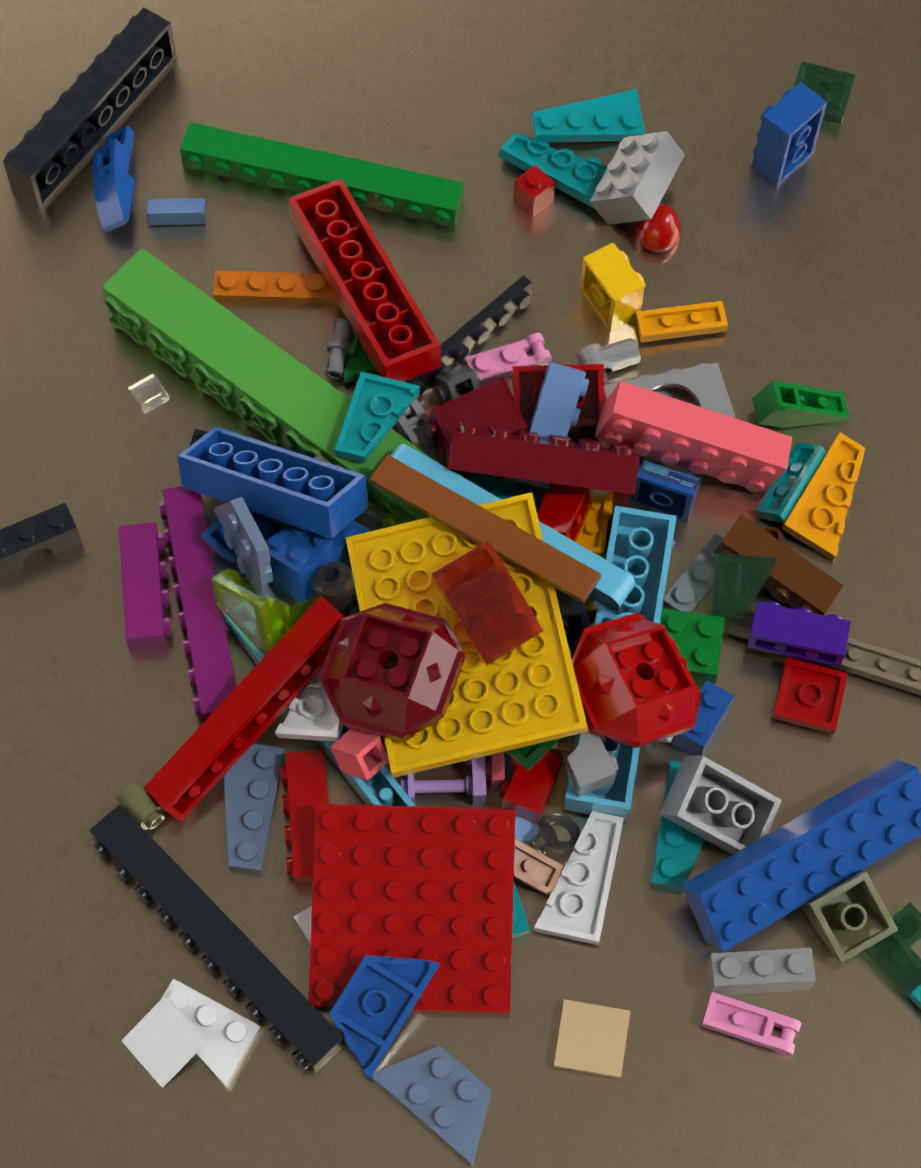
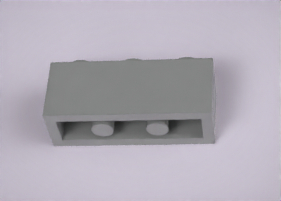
M812 948L711 953L706 963L710 994L715 992L725 996L809 991L816 981Z

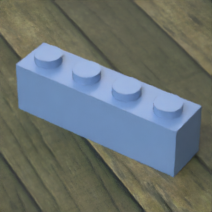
M548 362L528 431L537 432V435H540V438L549 439L550 434L567 437L570 425L575 427L579 417L580 409L576 408L579 396L584 397L588 388L589 380L585 379L586 372L555 362ZM514 478L516 481L547 490L551 484Z

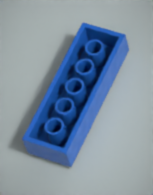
M214 427L177 456L182 487L223 502H229L242 497L249 511L331 539L369 507L366 475L219 427Z

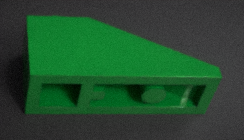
M773 380L752 397L757 423L761 425L785 428L843 422L849 419L843 392Z

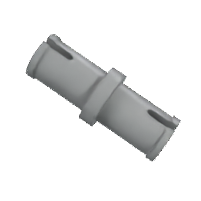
M337 318L334 320L332 340L327 346L329 357L325 370V375L331 379L338 380L344 377L346 357L349 356L351 347L349 340L352 326L348 319Z

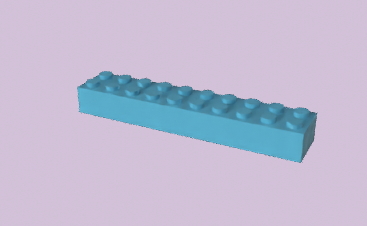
M615 506L606 560L629 573L634 578L636 585L619 610H611L598 603L595 625L635 613H640L649 621L660 624L677 516ZM576 734V737H575V743H574V749H573V751L575 750V748H576L577 745H578V736H577V734ZM605 736V742H603L607 753L612 752L619 767V770L616 771L614 783L578 797L568 778L563 810L591 814L592 811L623 817V821H627L631 807L640 747L627 746Z

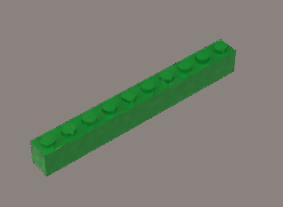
M193 122L189 123L180 147L182 165L192 170H204L219 176L235 177L246 182H257L277 189L284 188L297 191L300 194L342 179L358 207L365 206L378 209L384 213H396L411 219L432 221L438 225L456 227L464 201V182Z

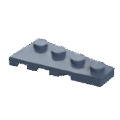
M252 744L223 776L228 864L230 870L262 874L281 777L280 764L284 762L285 748Z

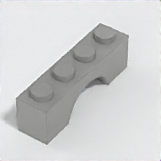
M589 732L577 734L578 745L567 757L565 770L578 797L611 785L615 781L616 771L619 770L614 754L612 752L607 753L603 744L605 736L600 737Z

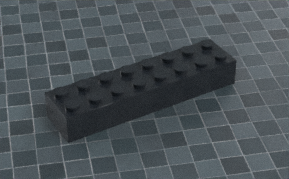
M143 7L137 15L131 17L128 25L120 34H116L113 37L109 46L95 57L87 70L78 75L76 82L60 95L55 105L50 110L44 112L41 120L33 129L25 133L23 140L14 149H11L3 160L13 195L38 210L43 208L176 59L171 22Z

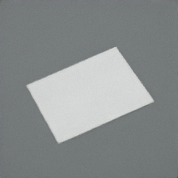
M166 995L121 1040L162 1088L207 1043Z

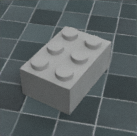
M668 131L624 137L589 202L607 224L651 220L685 154Z
M685 755L659 815L733 855L768 834L782 799L705 756Z

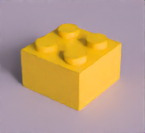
M611 243L583 257L580 290L609 331L612 332L635 320L636 311H641L646 284L642 275L639 272L635 273L630 266L625 252L619 251L616 245Z

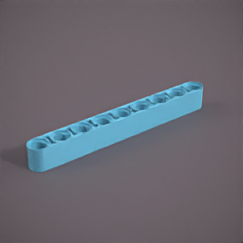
M399 444L391 457L477 505L502 500L406 444ZM539 521L545 543L601 574V579L588 597L611 610H619L636 585L634 578L623 569Z

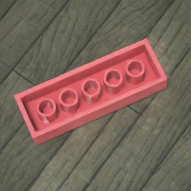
M619 381L602 405L595 439L601 440L609 446L611 443L629 445V448H632L633 452L637 455L660 459L667 465H678L689 469L695 474H706L717 478L723 483H734L746 487L748 491L755 493H765L787 469L792 443L791 436L623 381Z

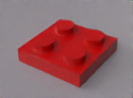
M787 657L772 719L834 734L849 673Z

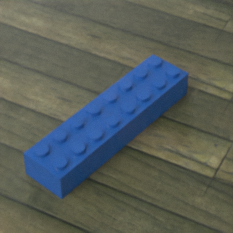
M896 759L683 883L682 888L705 941L720 951L725 952L921 835V774L918 767Z

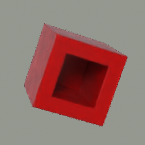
M534 165L514 181L513 201L533 218L553 203L555 182L539 167Z

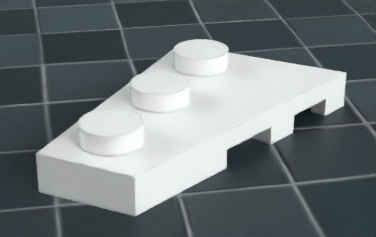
M173 979L162 998L166 995L207 1041L196 1054L217 1076L219 1081L228 1088L261 1031V1026Z

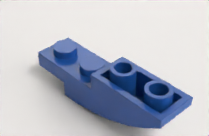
M128 126L106 136L105 145L94 151L93 187L95 202L102 229L106 233L117 227L124 226L128 223L135 179L128 174L135 132Z

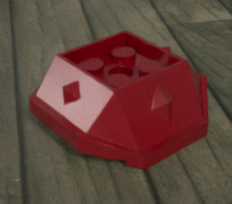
M383 603L341 618L318 678L343 726L405 743L414 737L416 733L428 728L445 716L466 656L446 619ZM389 661H398L394 668L384 669V666Z

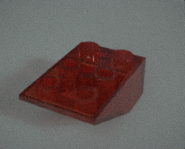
M489 541L484 542L432 573L438 591L486 665H489L543 632L542 627L515 581Z

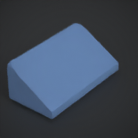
M148 199L146 209L148 226L205 224L206 199Z

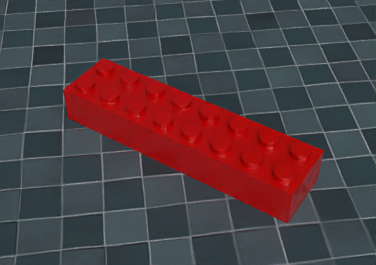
M339 179L288 198L291 222L378 374L381 377L405 382L442 367L441 345L343 180Z

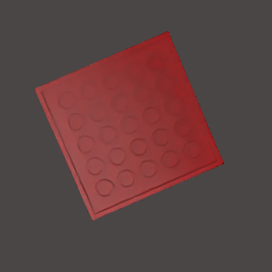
M316 803L308 1001L314 1007H334L364 956L369 954L434 960L440 963L412 1010L510 1013L516 809Z

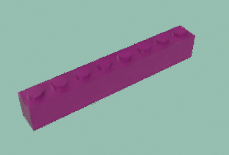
M179 486L163 489L164 501L159 502L162 520L168 519L169 528L163 529L166 546L173 547L174 555L168 556L171 574H177L179 583L173 584L176 602L182 601L184 611H179L178 617L181 630L187 629L188 639L183 640L186 658L192 657L193 668H188V675L191 687L197 686L198 696L193 697L196 716L202 715L205 722L237 686L211 546L200 537L208 529L202 496L200 493Z

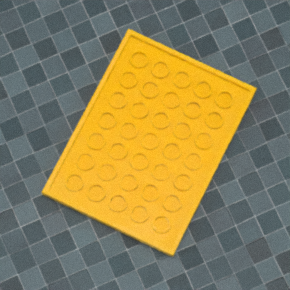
M532 492L479 505L543 541ZM431 517L346 537L360 612L383 603H388L446 619L466 656L445 716L428 728L416 733L414 737L405 743L385 738L391 774L394 778L589 732L555 587ZM389 661L384 666V669L394 668L398 661Z

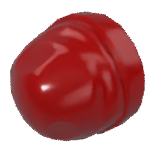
M659 203L651 220L636 222L635 235L640 245L650 252L661 253L670 250L677 244L681 236V224L677 213L670 205Z

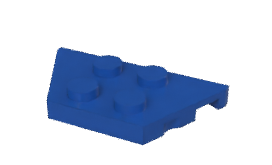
M366 954L329 1015L337 1028L340 1029L347 1045L357 1057L364 1073L371 1078L438 969L439 962Z

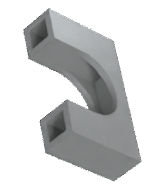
M718 362L712 364L700 363L694 367L681 370L670 369L665 373L656 375L644 374L636 379L623 381L736 418ZM614 380L604 385L605 401L621 380Z

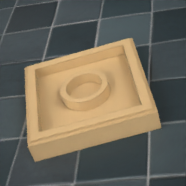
M564 999L553 1068L620 1080L630 1011Z

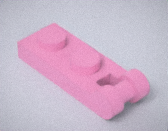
M534 333L524 340L465 357V365L476 371L481 383L479 386L501 378L511 377L512 366L548 365V362L552 361V356L549 350L544 348L545 340L542 334ZM527 352H534V356L527 357Z
M711 992L701 1027L771 1049L784 1056H793L795 1049L793 1040L795 1034H799L801 1022L794 1018ZM773 1026L782 1030L780 1038L771 1035Z

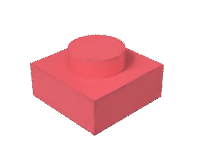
M504 752L492 754L491 760H485L486 780H491V791H500L505 781Z

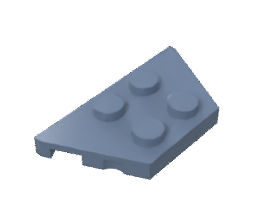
M240 497L214 508L224 529L226 544L229 549L234 548L238 556L237 564L243 575L247 574L264 608L276 604V597L267 584L273 581L269 547L245 501Z
M440 1045L374 1072L371 1076L372 1080L472 1166L475 1162L492 1092L486 1084Z

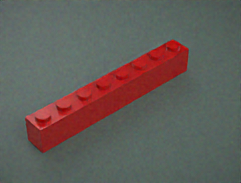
M322 596L308 608L301 618L144 786L165 811L181 822L321 671L340 620L344 618Z

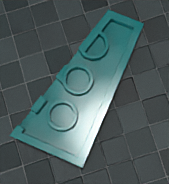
M637 89L532 112L531 115L534 142L622 141L624 137L645 134Z

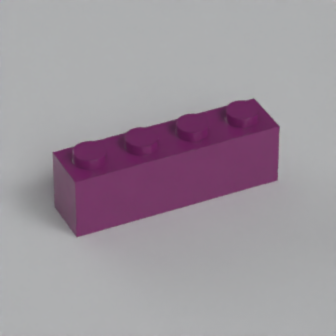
M156 522L119 526L125 636L129 651L167 648L166 636H172L170 617H165L164 608L170 607L168 589H163L162 580L168 579L166 561H161L160 553L166 551L164 533H158Z

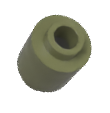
M132 782L119 793L117 801L144 830L147 828L152 830L163 821L164 809L148 793L144 785L139 786L136 782Z

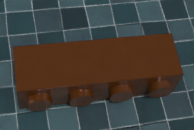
M742 514L714 551L723 563L730 567H736L745 574L750 582L763 586L771 592V595L776 600L783 603L786 602L794 609L806 608L812 613L825 615L844 586Z

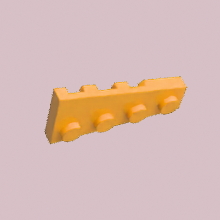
M841 432L836 436L812 479L781 527L782 530L832 561L837 557L838 544L844 531L845 518L853 497V488L857 482L866 449Z

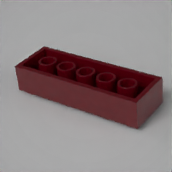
M458 421V426H450L445 459L448 469L632 495L635 493L640 457L633 452L632 448H629V445L611 443L610 448L602 447V444L598 443L599 441L580 439V444L571 443L568 437L550 434L549 439L540 438V435H537V432L519 430V435L509 434L507 428L489 426L488 431L479 430L476 426L477 424Z

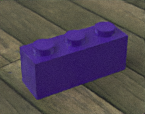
M757 601L752 617L747 648L840 667L846 654L851 621L843 620L842 617L834 614H815L806 608L792 609L782 607L779 603L773 601Z

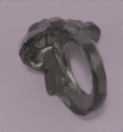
M553 813L546 817L542 815L538 822V832L532 838L531 848L542 854L546 853V847L558 850L573 848L580 836V829L571 818L564 814ZM551 824L564 826L569 831L571 839L565 842L559 841L556 831Z

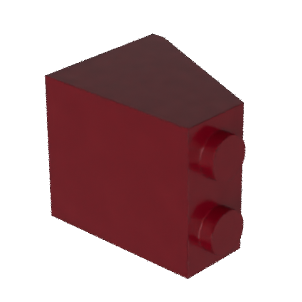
M505 378L493 381L433 408L425 424L428 439L434 441L437 460L446 468L445 459L450 426H458V421L477 424L476 426L479 430L488 431L489 426L507 428L509 434L519 435V430H527L528 428ZM450 469L451 471H453V472H455V473L464 472V471H459V470H452V469Z

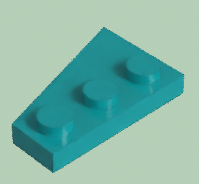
M361 372L335 447V456L365 463L420 393V386Z

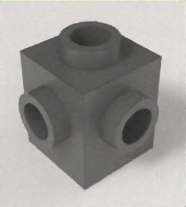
M453 363L444 367L443 372L435 376L438 384L435 387L436 393L443 403L480 388L479 385L481 384L474 369L459 363Z

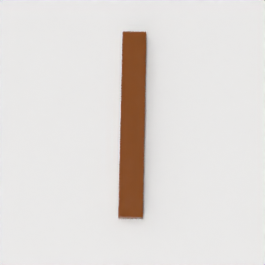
M388 454L370 478L371 484L583 604L601 579V574Z

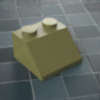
M860 870L802 905L815 932L840 963L845 962L898 931L867 871Z

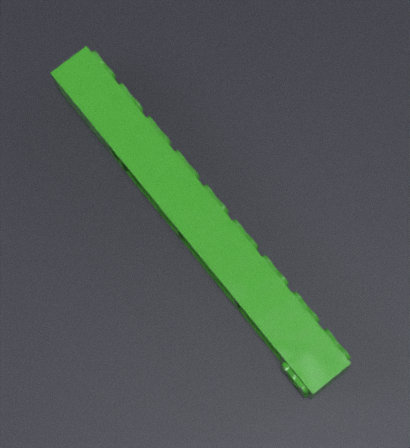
M141 248L102 286L105 298L104 303L109 314L108 319L116 328L127 332L138 344L147 345L158 359L170 364L181 376L185 378L187 376L196 382L200 390L216 398L224 408L236 411L247 425L259 430L273 444L279 443L287 450L311 458H315L320 454L335 466L366 475L369 507L364 511H371L379 517L380 522L386 528L429 517L371 484L370 478L387 454L391 456L399 444H406L425 456L431 458L393 429L389 431L365 463L335 456V447L351 399L145 249Z

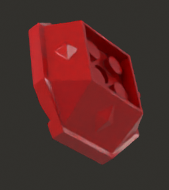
M635 613L587 627L580 633L571 659L589 733L600 737L606 736L618 743L639 748L688 732L695 726L701 693L687 667V659L681 655L674 639L669 636L664 625L649 621L640 613Z

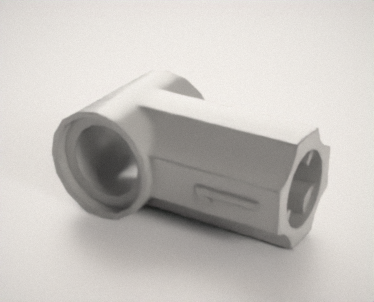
M631 337L603 347L599 344H591L581 349L577 354L581 365L604 364V380L613 371L640 363L641 359L639 347L635 339Z

